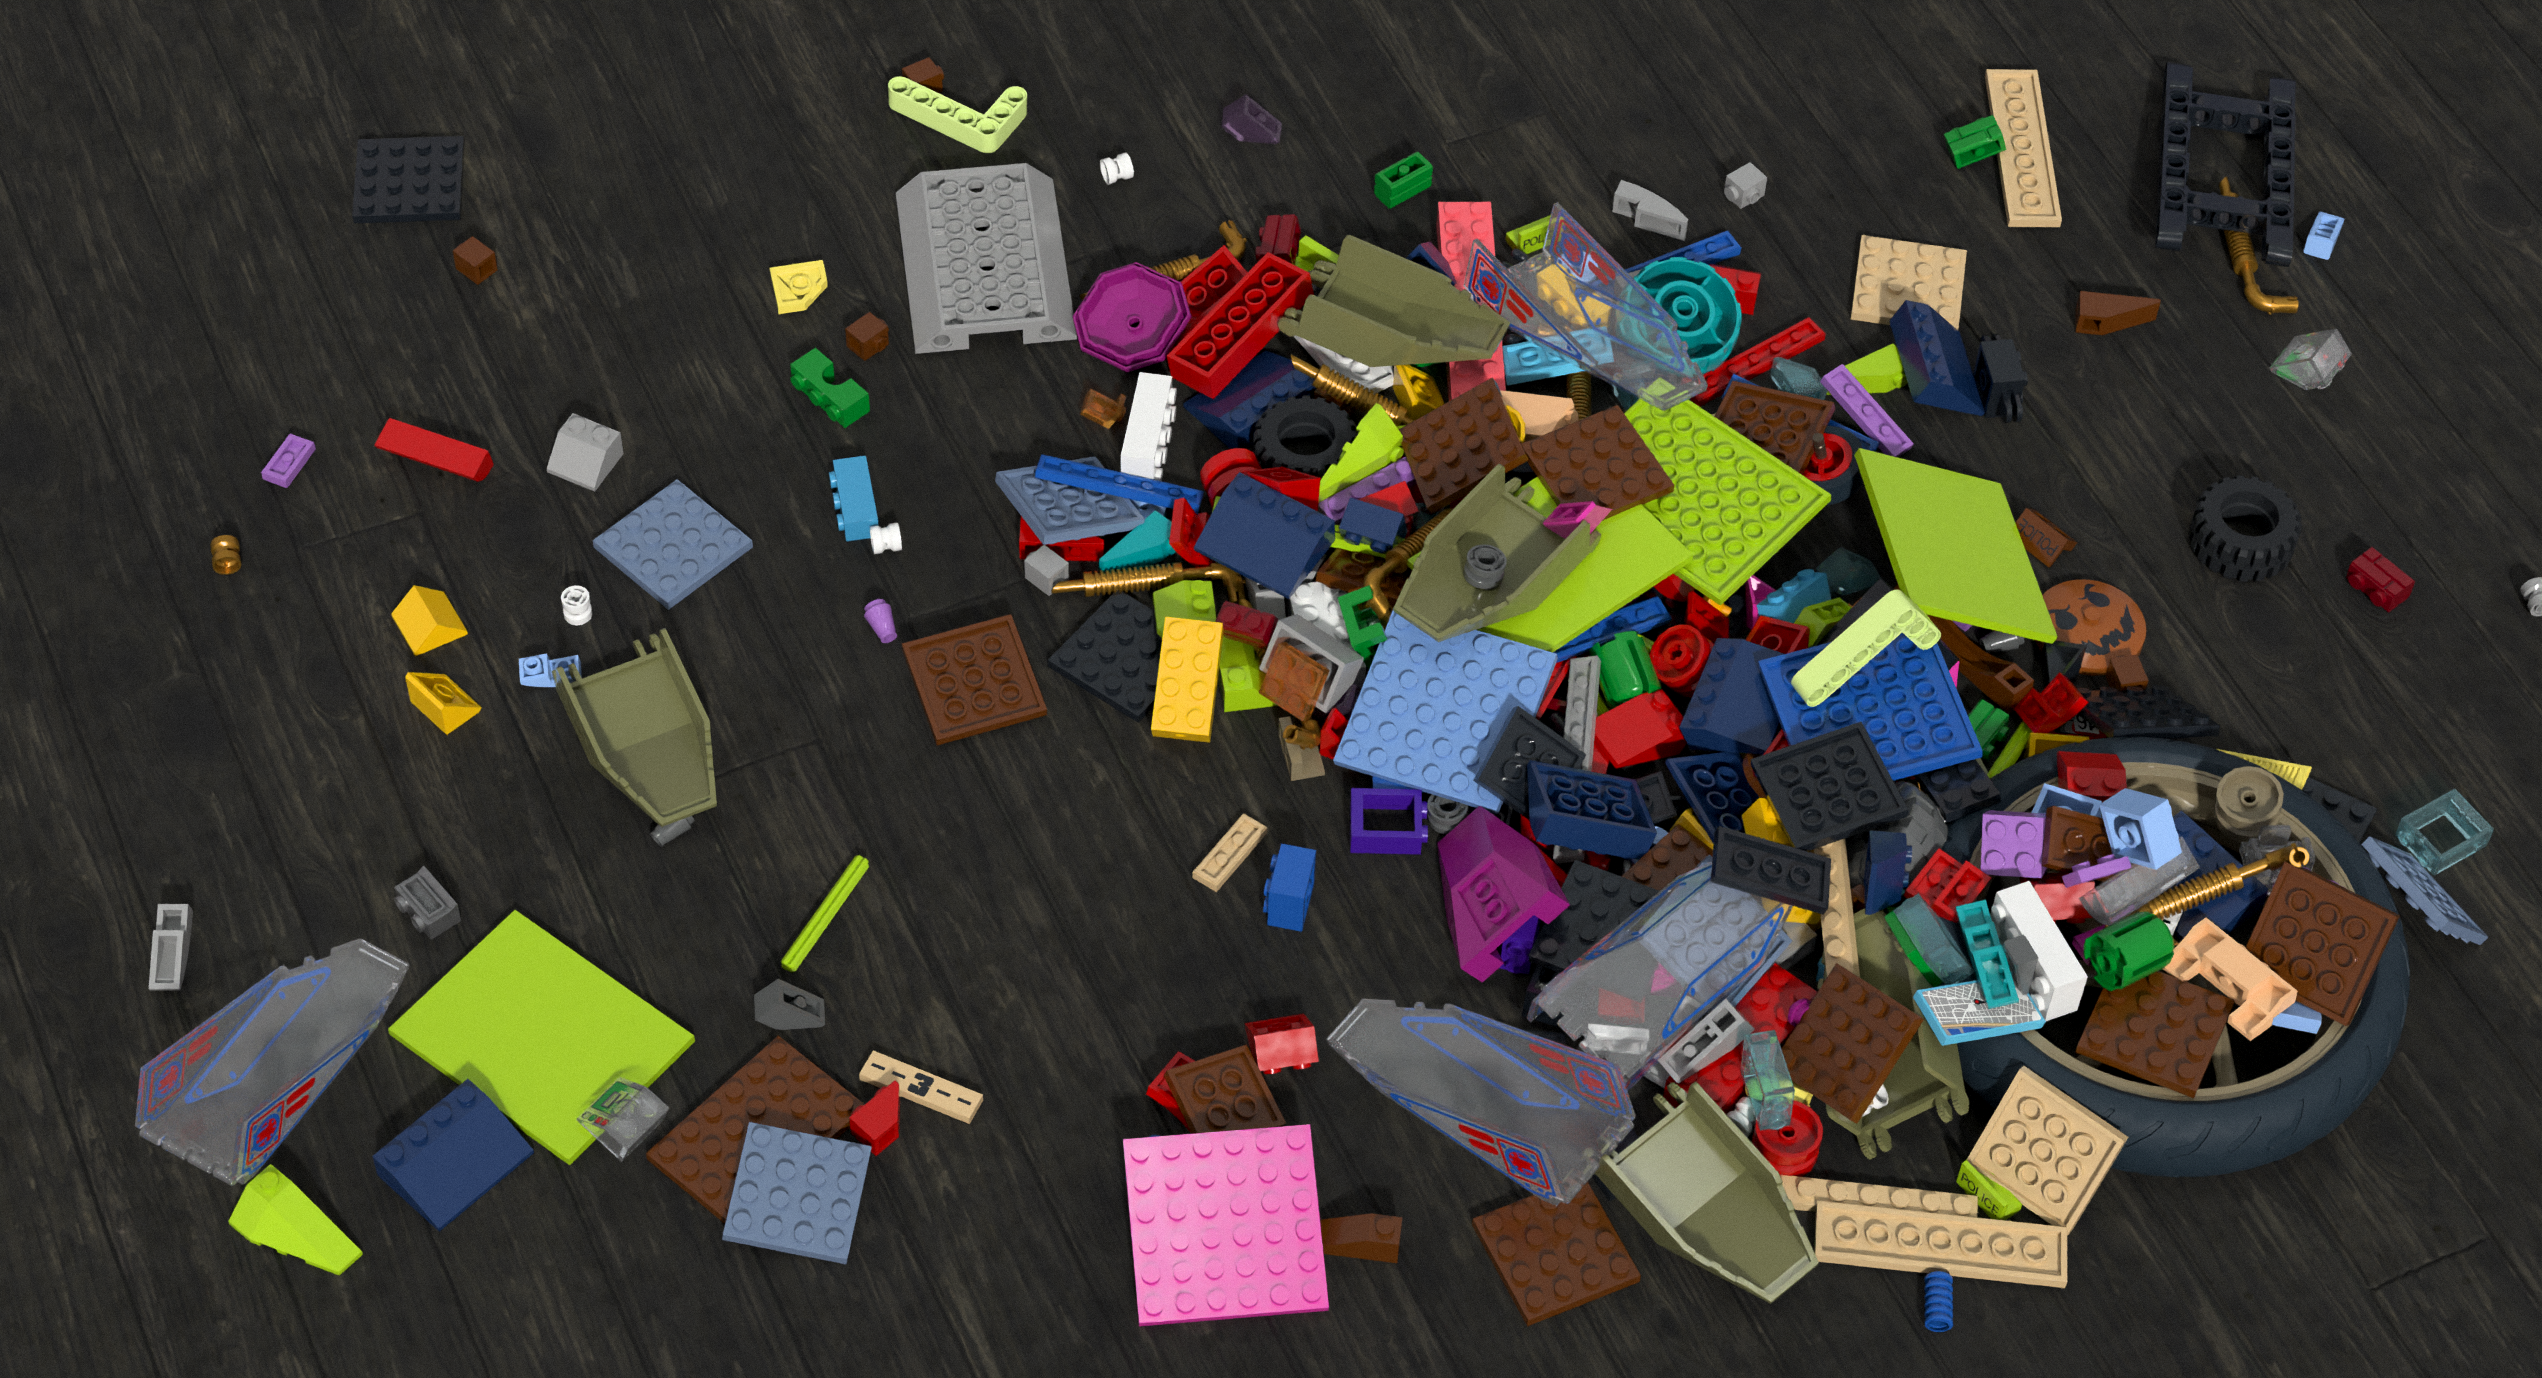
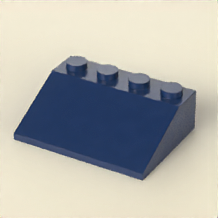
M1905 300L1889 322L1913 402L1983 416L1985 411L1960 332L1928 304Z
M1264 351L1253 358L1214 399L1199 393L1183 403V407L1230 449H1247L1253 445L1257 421L1268 408L1272 410V405L1279 401L1284 403L1290 397L1301 399L1302 396H1310V399H1314V391L1317 388L1311 385L1314 380L1313 378L1294 368L1292 360Z
M1239 472L1223 492L1199 536L1194 550L1290 599L1335 541V520Z
M1716 639L1679 727L1690 749L1762 755L1766 752L1778 735L1781 724L1759 670L1758 661L1783 655V653L1743 639Z
M1722 752L1666 760L1665 764L1713 844L1714 833L1719 826L1745 833L1742 814L1761 797L1752 789L1745 777L1743 758L1740 753Z
M1529 760L1527 764L1529 818L1536 842L1544 845L1564 846L1572 850L1592 851L1600 855L1620 856L1628 860H1639L1649 851L1657 831L1636 780Z
M2180 811L2173 816V820L2179 836L2182 853L2155 871L2154 891L2146 894L2156 896L2158 892L2162 894L2161 891L2163 890L2167 892L2168 888L2173 890V886L2179 888L2178 885L2181 883L2183 885L2186 881L2190 883L2191 879L2196 881V877L2199 876L2201 878L2203 874L2207 876L2208 872L2213 874V870L2216 869L2218 871L2220 867L2224 869V866L2230 863H2234L2237 869L2243 867V865L2183 811ZM2255 876L2243 880L2244 888L2237 891L2232 889V893L2227 892L2224 896L2221 894L2219 898L2215 896L2214 900L2210 899L2207 903L2204 901L2202 905L2198 903L2197 907L2192 905L2193 908L2190 910L2187 908V911L2182 913L2174 934L2182 941L2192 927L2204 918H2208L2226 934H2229L2262 909L2269 889ZM2165 919L2162 920L2163 922L2170 924L2171 922Z
M467 1079L372 1157L377 1176L440 1232L534 1154V1150L492 1100Z

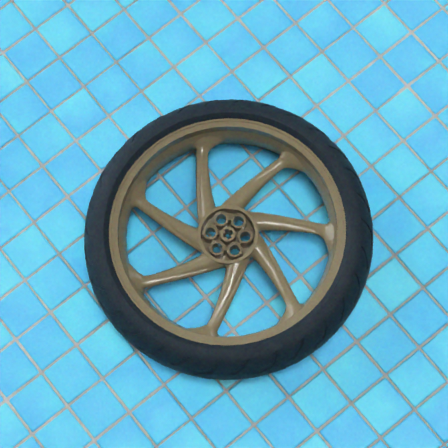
M2110 737L2085 740L2081 743L2075 742L2052 748L2023 759L1990 778L2000 793V803L1948 823L1945 822L1948 827V835L1942 851L1961 864H1964L1967 860L1981 870L1982 821L1985 812L1994 810L2031 813L2044 783L2059 788L2058 751L2117 754L2126 769L2127 789L2168 799L2172 809V817L2183 811L2217 843L2234 850L2252 862L2265 858L2264 855L2289 847L2291 843H2295L2296 847L2304 848L2309 853V861L2306 865L2302 864V867H2306L2328 880L2335 881L2340 886L2398 914L2393 898L2381 874L2356 838L2320 803L2300 788L2272 772L2269 773L2273 774L2280 782L2284 793L2280 823L2274 834L2262 842L2252 844L2235 842L2226 837L2217 827L2214 818L2219 782L2225 774L2235 768L2251 766L2268 770L2235 755L2188 742L2148 737ZM2047 868V872H2058L2057 870ZM2282 868L2274 871L2268 869L2266 872L2272 877L2258 879L2269 889L2266 897H2269ZM1988 875L1991 877V880L1974 902L1985 900L1996 875ZM2124 887L2121 888L2116 907L2119 906V900L2123 897ZM1909 900L1908 909L1913 910L1917 918L1923 923L1918 939L1923 944L1943 978V983L1937 987L1977 980L1959 921L1955 923L1944 919ZM2127 907L2125 909L2130 912L2134 911V909H2130ZM2095 908V918H2085L2084 923H2074V925L2081 933L2102 926L2112 919L2107 918ZM2399 917L2350 1025L2345 1026L2321 1014L2320 1028L2317 1034H2315L2314 1041L2304 1054L2286 1066L2254 1080L2238 1084L2226 1025L2211 1058L2216 1074V1085L2213 1088L2198 1089L2194 1098L2165 1087L2137 1083L2097 1070L2096 1068L2103 1064L2102 1062L2084 1055L2073 1058L2054 1046L2035 1030L1957 1043L1963 1079L1987 1104L1996 1110L2019 1069L2023 1066L2027 1067L2129 1137L2110 1167L2113 1169L2137 1172L2150 1176L2205 1177L2252 1169L2280 1160L2304 1149L2317 1139L2325 1137L2342 1124L2361 1105L2390 1064L2404 1026L2410 990L2408 947L2403 933L2402 922ZM2173 933L2172 937L2180 943L2181 940ZM2078 960L2088 976L2085 986L2103 988L2094 979V976L2098 974L2093 965L2087 966L2084 960ZM2163 969L2159 970L2160 972L2168 974ZM2200 973L2187 981L2219 994L2217 987Z

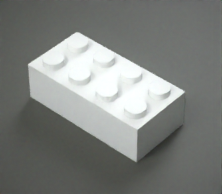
M1139 373L1121 452L1122 473L1162 482L1163 468L1160 467L1166 463L1167 447L1164 446L1171 441L1172 427L1169 425L1171 422H1175L1176 406H1172V404H1175L1177 388H1172V376Z
M1320 582L1301 584L1290 599L1286 598L1288 617L1296 614L1300 615L1355 651L1351 645L1337 598L1347 594L1346 591L1328 588ZM1362 662L1356 679L1348 690L1363 687L1366 674L1364 662Z
M2030 881L1996 892L1990 916L1995 924L2000 944L2004 948L2006 940L2024 935L2039 957L2028 993L2045 1021L2077 1011L2088 976Z

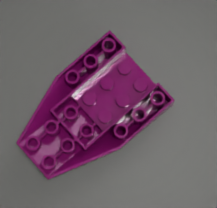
M1478 806L1437 843L1446 917L1460 968L1481 982L1485 981L1504 964L1496 948L1533 915L1549 924L1570 906L1538 847L1482 806Z

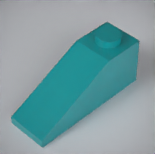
M1157 511L1152 512L1143 524L1135 527L1099 559V571L1103 570V573H1105V570L1111 572V569H1114L1116 572V569L1119 568L1120 571H1122V568H1125L1127 571L1129 567H1131V570H1133V567L1139 569V566L1143 568L1144 566L1162 562L1168 555L1174 554L1176 551L1169 544L1172 522Z

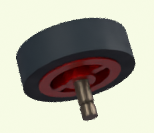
M1827 426L1823 434L1816 433L1813 435L1815 451L1803 476L1831 494V501L1827 504L1831 505L1851 497L1862 486L1863 479L1855 453L1859 448L1863 449L1858 438L1851 432L1840 427Z

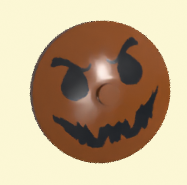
M2071 580L2053 586L2042 595L2058 636L2056 640L2087 645L2079 674L2106 675L2110 658L2140 654L2146 637L2145 619L2137 604L2118 588L2094 580ZM2035 640L2037 646L2042 651L2044 642Z

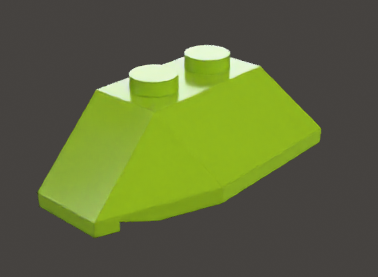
M1183 580L1153 592L1156 630L1161 638H1163L1165 617L1216 621L1211 581Z

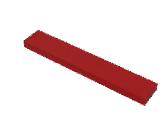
M1808 317L1725 361L1716 370H1711L1701 377L1682 384V391L1693 403L1700 407L1723 395L1733 374L1749 381L1824 341L1826 333Z

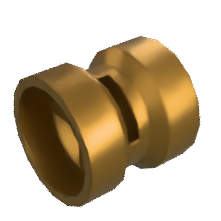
M221 535L214 538L210 544L213 555V570L224 575L237 572L241 568L238 539L231 535Z

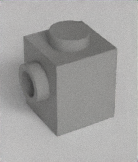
M1749 162L1726 175L1724 194L1729 201L1742 209L1749 204L1757 202L1759 198L1765 195L1767 177Z
M1043 545L1037 551L1031 552L1024 560L1025 578L1048 596L1053 594L1051 591L1058 582L1069 581V563L1046 545Z

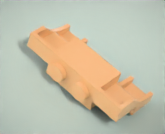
M2204 918L2192 927L2186 937L2174 948V956L2170 964L2163 968L2170 976L2176 977L2182 982H2187L2200 973L2230 999H2233L2240 1007L2229 1015L2228 1023L2250 1041L2271 1027L2273 1018L2295 1003L2298 992L2272 971L2266 963L2257 959L2245 946L2237 943L2208 918Z

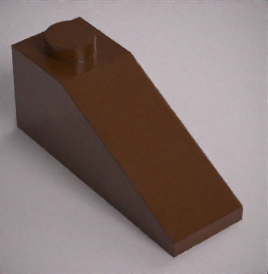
M1370 1213L1320 1220L1323 1254L1397 1263L1403 1217Z

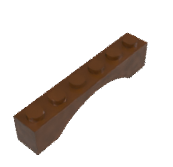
M1899 585L1895 586L1894 590H1900ZM1927 615L1940 630V639L1960 659L1958 670L2009 715L2013 713L2017 704L2033 688L2035 680L2016 663L1996 658L1979 648L1959 630L1952 620Z

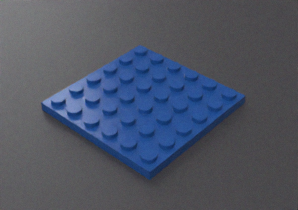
M1901 633L1825 701L1813 707L1805 703L1792 686L1791 680L1799 670L1831 642L1758 661L1759 670L1789 746L1862 722L1893 781L1982 757V748L1937 643L1929 649L1922 650L1905 634Z

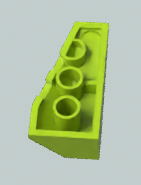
M1376 403L1356 427L1357 431H1359L1357 437L1352 444L1349 442L1345 443L1338 465L1331 464L1320 480L1319 502L1401 459L1404 452L1401 445L1403 435L1380 404Z
M1223 636L1218 683L1224 712L1281 706L1280 696L1271 679L1259 669L1261 661L1253 646Z
M271 1164L246 1185L228 1221L229 1225L251 1243L259 1246L264 1244L276 1249L280 1254L296 1256L304 1259L307 1264L339 1276L363 1255L362 1251L290 1179Z

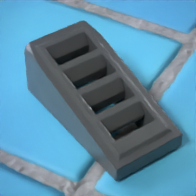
M2021 935L2006 940L2004 942V951L2013 981L2022 995H2025L2030 990L2039 957L2026 936Z

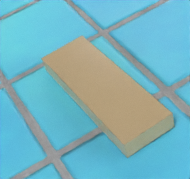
M1243 813L1192 872V878L1217 892L1267 834V827Z

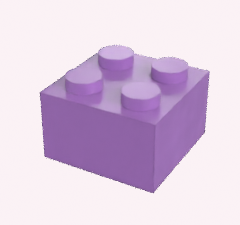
M1994 810L1985 812L1982 821L1981 871L1987 875L2044 877L2047 874V868L2042 867L2046 814Z

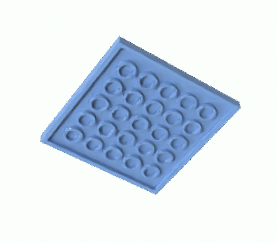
M1393 610L1384 631L1387 640L1381 642L1378 646L1334 757L1335 765L1413 789L1422 790L1423 792L1475 808L1482 806L1487 811L1498 814L1503 801L1473 780L1513 707L1519 706L1533 717H1536L1557 662V654L1478 630L1437 642Z

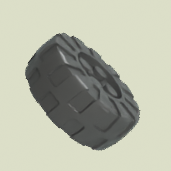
M1903 781L1894 782L1908 808V816L1906 818L1845 838L1851 890L1860 883L1863 885L1869 831L1906 833L1907 845L1912 846L1911 864H1905V871H1909L1908 887L1939 848L1942 850L1948 835L1946 821L1935 803L1913 784ZM1902 889L1901 896L1905 893L1906 889Z

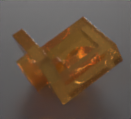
M1090 389L1085 396L1080 415L1109 429L1116 420L1120 422L1127 408L1124 406L1126 395L1121 393L1114 401Z

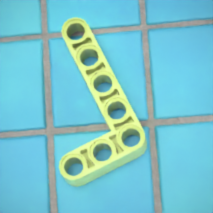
M905 77L892 78L888 83V98L891 109L983 153L995 152L1027 115V92L1018 86L1006 89L985 114H981Z
M1901 590L1890 591L1793 676L1791 684L1808 706H1817L1901 633L1905 634L1920 649L1925 650L1931 648L1939 641L1941 632L1925 612Z

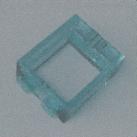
M2453 789L2403 817L2395 835L2400 843L2418 858L2419 863L2423 867L2427 868L2433 875H2436L2486 847L2494 829L2456 789ZM2444 815L2467 840L2441 854L2418 829Z
M1919 893L1905 900L1901 906L1893 910L1926 964L1945 985L1957 984L1975 972L1943 920Z
M1775 1030L1747 1034L1744 1037L1740 1071L1760 1131L1766 1129L1778 1130L1784 1126H1789L1795 1089Z

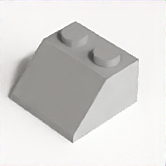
M572 413L557 434L548 462L547 472L595 492L624 454L621 432Z

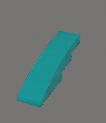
M1986 900L1956 906V914L1988 1009L2018 1003L2019 998L2004 948L2000 944Z

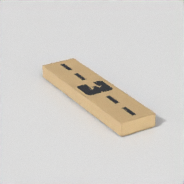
M876 1051L871 1053L859 1073L860 1080L879 1088L887 1087L896 1080L899 1083L901 1097L968 1124L971 1123L983 1102V1094Z

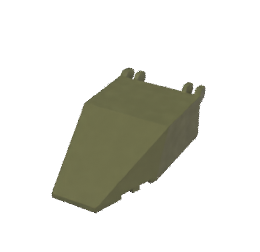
M1351 235L1345 236L1337 264L1321 260L1316 262L1314 269L1310 271L1312 284L1323 288L1318 297L1309 295L1305 301L1303 311L1292 307L1286 309L1284 317L1278 322L1279 329L1290 337H1301L1369 367L1491 359L1510 326L1508 320L1486 304L1480 306L1473 301L1468 291L1465 289L1460 291L1451 285L1452 280L1446 275Z
M1498 464L1427 535L1420 556L1417 557L1409 579L1406 580L1393 610L1437 642L1535 610L1582 560L1595 550L1602 535L1598 531L1590 535V523L1585 520L1566 539L1546 528L1543 522L1547 518L1526 505L1532 499L1535 489L1529 486L1517 497H1514L1513 495L1520 488L1521 480L1515 477L1505 484V467ZM1491 545L1497 547L1505 554L1507 563L1503 581L1499 586L1492 589H1480L1469 584L1464 578L1463 571L1467 553L1474 546Z
M666 628L659 630L660 639L656 634L649 635V642L654 650L651 654L646 655L642 643L639 640L633 641V646L638 658L583 679L575 664L572 663L568 665L569 674L574 681L572 683L569 682L562 666L552 671L556 691L590 764L661 827L717 806L710 720Z
M1864 908L1853 914L1860 978L1924 1019L1883 1083L1889 1098L1886 1106L1880 1109L1872 1108L1871 1112L1861 1117L1858 1124L1826 1104L1828 1116L1857 1136L1863 1154L1870 1160L1877 1155L1876 1144L1872 1136H1876L1878 1147L1882 1151L1887 1152L1892 1148L1891 1136L1887 1129L1934 1106L1937 1108L1939 1118L1947 1123L1953 1119L1952 1108L1947 1100L1952 1099L1956 1112L1959 1115H1964L1969 1111V1099L1965 1093L1957 1043L1944 1046L1940 1044L1913 998L1917 990L1934 987L1905 954L1884 918L1886 916L1884 911L1880 910L1872 915H1865ZM1824 950L1821 963L1825 965L1823 979L1818 981V990L1827 978Z
M1672 1082L1667 1086L1670 1095L1680 1104L1677 1108L1674 1109L1662 1095H1655L1653 1097L1654 1102L1667 1116L1618 1154L1602 1138L1597 1142L1600 1151L1604 1154L1600 1160L1590 1150L1583 1153L1584 1159L1592 1172L1600 1178L1658 1245L1771 1304L1819 1264L1803 1226L1801 1227L1794 1212L1795 1208L1791 1199L1786 1194L1778 1171L1697 1082L1689 1086L1688 1093Z

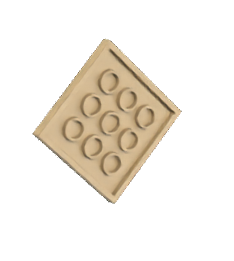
M1862 235L1851 320L1890 325L1889 321L1905 300L1928 304L1958 330L1967 250Z
M2023 1066L2010 1084L1968 1156L1967 1161L1977 1171L2009 1190L2022 1205L2052 1226L2067 1227L2068 1236L2129 1137Z

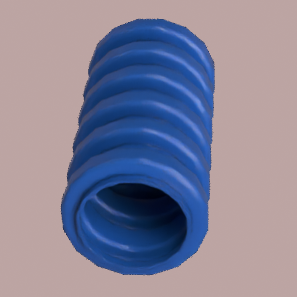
M1942 1271L1931 1272L1924 1278L1926 1284L1924 1286V1298L1926 1301L1925 1327L1934 1332H1945L1953 1327V1277Z

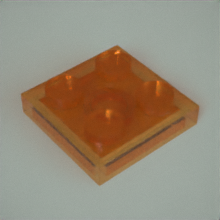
M1282 642L1278 644L1259 693L1304 722L1310 719L1330 670L1290 644Z

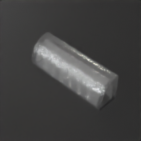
M2182 836L2179 837L2182 853L2157 870L2132 863V868L2116 873L2079 897L2086 911L2098 922L2110 926L2198 870L2200 867Z

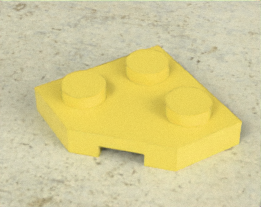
M823 260L770 268V276L779 314L806 310L828 287Z

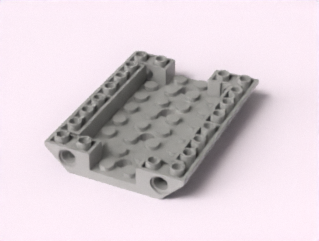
M1027 163L920 172L896 192L915 354L969 349L970 334L1021 330L1023 344L1077 339L1052 178ZM974 188H979L982 191L975 193L970 190ZM979 227H986L988 230L977 231L976 229ZM985 266H990L993 269L990 271H984L981 268ZM990 306H996L999 309L995 311H990L986 308Z

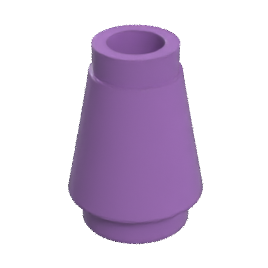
M877 599L868 603L864 608V617L881 642L889 643L895 640L897 634L891 606L883 599Z

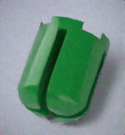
M1636 631L1614 634L1616 640L1608 642L1601 647L1599 642H1597L1589 650V656L1598 655L1601 660L1599 684L1610 709L1640 694H1649L1661 690L1659 679L1642 637H1638Z
M2149 911L2136 912L2085 939L2083 947L2085 960L2091 959L2092 965L2098 974L2094 976V979L2103 988L2113 991L2115 989H2123L2170 964L2174 956V940L2167 925L2155 914Z

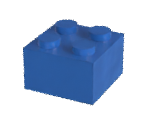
M1281 843L1279 854H1273L1270 866L1271 878H1267L1264 888V896L1266 897L1263 912L1268 913L1267 925L1303 931L1315 881L1316 850Z

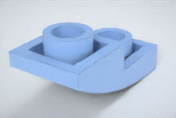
M546 653L520 658L521 685L533 687H555L552 671L560 666L563 667L569 682L572 683L574 681L569 674L568 665L574 663L582 678L579 656L574 655L549 660Z

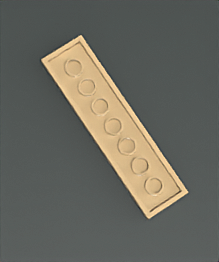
M1986 69L1985 81L1990 113L1994 116L2003 134L2006 146L2005 151L1997 153L2008 227H2060L2062 217L2038 71Z
M1817 1201L1814 1253L1818 1262L1928 1274L1942 1271L1957 1277L2060 1288L2066 1287L2067 1227Z

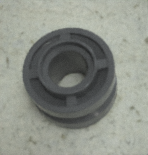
M1483 544L1472 547L1467 553L1463 571L1464 578L1469 584L1480 589H1492L1499 586L1504 577L1507 563L1506 556L1500 549L1491 545Z
M1433 794L1428 799V822L1431 828L1438 833L1447 835L1469 815L1468 805Z

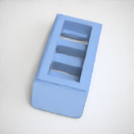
M2319 212L2307 237L2304 253L2328 260L2343 226L2344 219Z

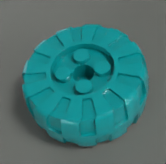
M1670 257L1669 260L1661 262L1656 260L1643 267L1632 280L1665 312L1667 319L1659 318L1621 299L1618 306L1624 308L1626 312L1629 310L1668 328L1683 358L1686 369L1684 373L1675 372L1624 346L1628 352L1627 356L1636 366L1650 372L1651 376L1665 381L1671 379L1678 380V382H1687L1701 377L1711 370H1716L1732 352L1739 337L1742 322L1740 303H1737L1735 298L1736 292L1726 278H1722L1716 273L1713 267L1701 261L1698 263L1687 260L1686 257ZM1630 281L1621 297L1661 315V312L1656 307L1655 311L1652 310L1651 306L1653 304ZM1617 310L1618 324L1616 332L1618 339L1677 369H1681V364L1666 334L1662 330L1628 315V312L1626 314ZM1662 333L1663 337L1660 341H1658L1657 338L1659 334ZM1676 358L1675 364L1672 365V359Z

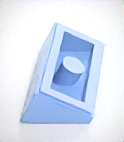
M2295 1001L2294 1004L2273 1018L2272 1025L2317 1034L2322 1017L2321 1013Z

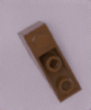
M2080 291L2076 305L2075 332L2105 335L2154 321L2157 317L2161 299Z

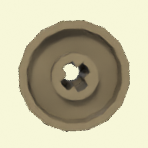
M2246 766L2235 768L2225 774L2218 784L2214 818L2219 830L2233 841L2246 844L2262 842L2272 836L2279 826L2284 793L2280 782L2273 774L2258 767Z

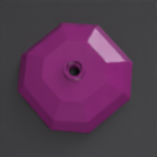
M1137 262L1100 273L1073 315L1081 350L1125 372L1164 361L1191 319L1182 283ZM1139 323L1137 327H1131L1133 324Z

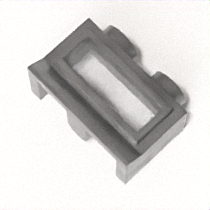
M425 866L416 874L394 887L397 896L394 898V901L402 913L407 912L411 916L412 924L420 933L424 931L431 940L461 921L458 904Z

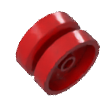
M1243 448L1225 450L1213 456L1204 464L1200 471V480L1208 494V500L1212 509L1216 496H1222L1225 489L1239 472L1262 469L1256 455L1252 451Z
M1677 625L1668 628L1654 642L1649 655L1658 679L1680 696L1692 698L1714 643L1690 625Z
M1779 1100L1770 1103L1759 1113L1756 1118L1751 1143L1778 1171L1779 1175L1803 1177L1812 1170L1817 1161L1822 1142L1823 1126L1819 1116L1809 1106L1799 1101Z

